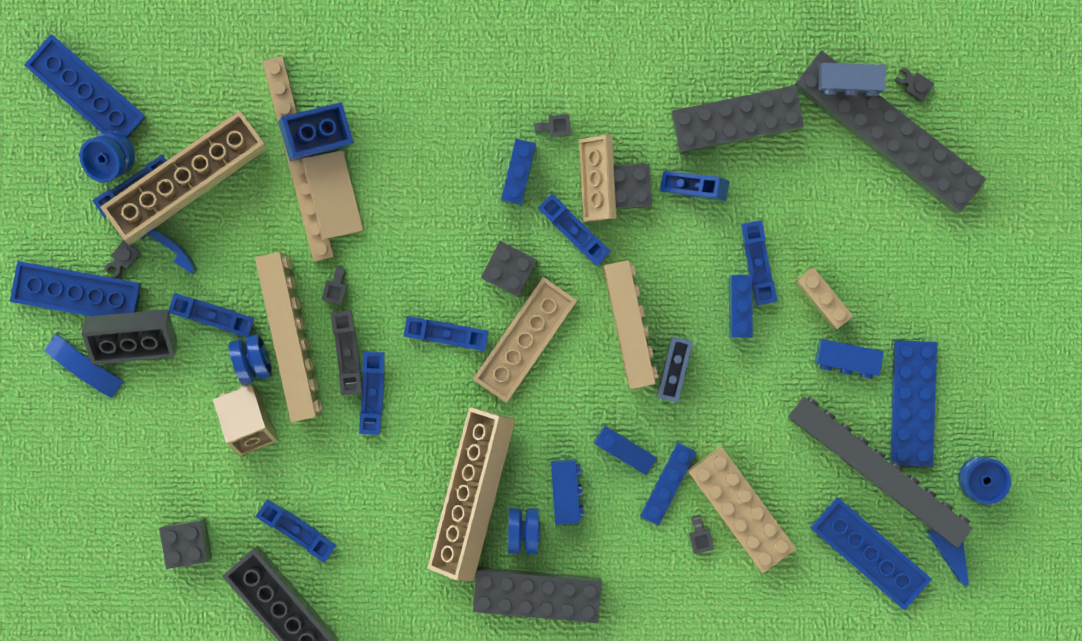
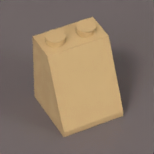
M252 384L243 385L238 390L231 393H223L218 398L213 399L225 442L239 456L278 441L259 392Z

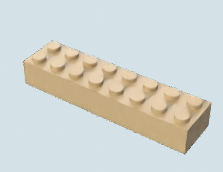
M238 111L100 208L124 241L131 245L267 149L243 114Z
M281 252L255 257L290 421L295 422L321 415L323 403L321 398L318 399L316 391L319 390L317 378H313L312 370L315 368L313 359L308 356L307 350H310L309 340L304 338L303 330L306 329L304 318H300L299 309H301L300 299L295 297L294 289H297L295 278L291 277L290 269H292L291 258Z
M469 407L428 569L457 581L474 582L515 419L484 409Z

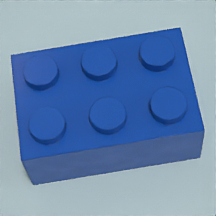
M342 102L283 116L278 121L290 162L346 148L353 143Z

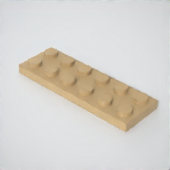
M543 277L473 380L507 403L577 300Z

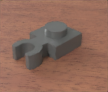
M902 68L900 71L905 74V79L896 77L894 79L895 82L901 85L906 84L905 92L923 102L935 83L918 72L913 77L907 68Z
M123 240L111 255L115 259L114 262L108 263L104 270L109 271L111 267H115L116 272L113 274V277L117 278L122 273V267L129 269L141 255V252Z

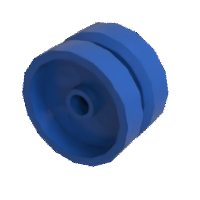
M106 131L84 142L80 148L79 158L84 172L91 179L97 182H109L130 171L134 165L135 152L130 140L117 131Z
M259 334L248 336L246 344L241 339L229 342L231 361L242 385L255 382L256 376L260 380L272 377L273 372L270 358Z
M978 456L969 459L960 468L958 476L959 486L962 492L970 499L983 504H994L1004 499L1009 493L1011 475L1007 467L1000 461L985 456Z
M509 508L508 554H519L521 551V541H525V552L527 554H538V541H540L539 508H528L526 511V521H522V510L520 508Z

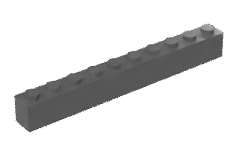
M803 397L788 415L790 420L956 548L960 546L973 529L969 525L971 521L962 514L957 516L952 512L954 508L945 501L941 503L935 499L936 494L927 487L925 490L918 485L919 481L910 474L908 477L901 472L903 468L892 461L890 464L886 461L884 453L877 448L872 450L868 447L869 442L860 435L856 437L850 433L852 429L842 422L841 425L834 420L835 416L828 410L823 412L817 407L819 403L813 398L808 397L807 399Z

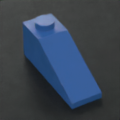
M663 171L660 191L726 201L729 181L715 176Z
M606 425L603 426L594 440V444L647 475L657 457Z
M932 529L926 531V534L958 581L965 587L969 585L963 542L956 548Z

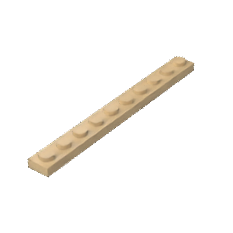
M281 56L262 61L277 121L283 116L298 113L284 57ZM284 144L313 262L335 257L330 239L322 240L302 159L290 162Z

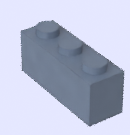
M822 63L819 65L818 91H824L825 95H836L837 92H845L847 96H856L858 92L866 93V96H879V93L885 91L886 65Z
M671 336L656 397L674 402L679 401L693 341Z

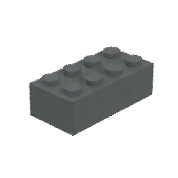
M168 309L85 317L81 334L92 365L175 357L177 337Z

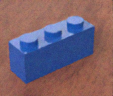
M520 139L515 140L501 201L522 206L536 143Z
M729 275V338H753L752 275Z
M819 339L814 363L820 364L819 369L832 371V367L840 368V373L852 375L853 371L861 372L860 377L872 379L873 375L879 376L884 351Z
M576 459L551 460L555 525L580 523V518H584L583 505H579L578 498L582 497V484L578 485L577 476H581V466L576 464Z

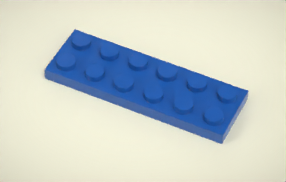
M52 34L24 64L25 67L101 133L117 131L126 138H129L147 117Z
M17 261L10 302L86 316L132 313L137 311L141 283Z
M894 340L890 464L893 461L898 465L933 466L937 342Z
M836 497L810 526L816 534L903 610L907 609L932 580L839 497Z

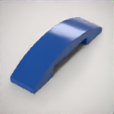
M163 154L145 165L144 169L112 190H107L92 200L104 218L107 216L100 207L165 163L167 160Z
M553 193L538 207L552 224L596 266L611 252Z
M758 220L741 224L749 275H752V289L756 305L778 302L768 260L763 222Z
M155 229L147 233L178 254L173 262L190 273H196L197 269L191 257L176 241Z
M177 293L173 294L169 307L170 314L204 323L246 338L250 334L255 319Z
M407 316L403 337L485 351L489 331Z
M56 333L44 351L78 378L108 397L113 398L124 381L108 369H104L98 364L92 365L89 357Z
M363 351V385L359 434L380 435L384 395L385 352Z
M268 499L255 516L271 528H276L306 548L307 552L324 563L336 547V544L314 527Z

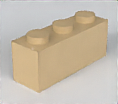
M814 267L809 268L794 281L832 329H838L853 317Z

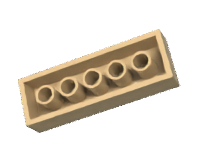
M629 260L604 265L603 271L628 387L635 389L655 384L654 379H658L656 367L651 366L650 359L654 357L652 347L650 345L647 346L646 338H649L647 325L643 326L641 318L645 317L643 306L638 305L637 297H640L638 284L634 285L633 277L636 276L634 264H630Z
M721 446L688 468L687 471L762 574L796 550L795 546Z

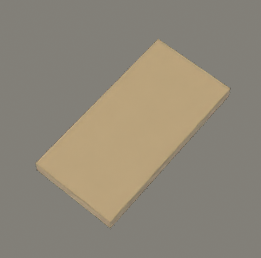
M606 134L579 139L583 222L616 219L612 135Z
M343 150L303 158L302 163L322 240L363 231Z

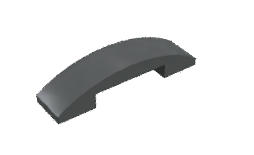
M352 310L331 313L340 373L341 395L362 393L359 351Z

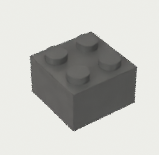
M650 164L614 166L616 209L651 207Z
M499 241L481 278L519 297L537 259Z
M205 518L167 524L159 528L166 569L205 563L212 559Z

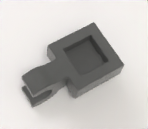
M569 114L548 116V122L535 123V133L549 131L550 137L571 136Z
M336 267L333 281L326 280L321 300L343 305L348 286L342 284L346 269Z
M700 515L691 516L695 530L694 532H689L693 553L697 554L714 550L710 529H703Z

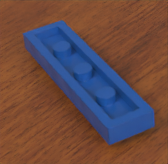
M677 442L640 517L659 526L696 451Z

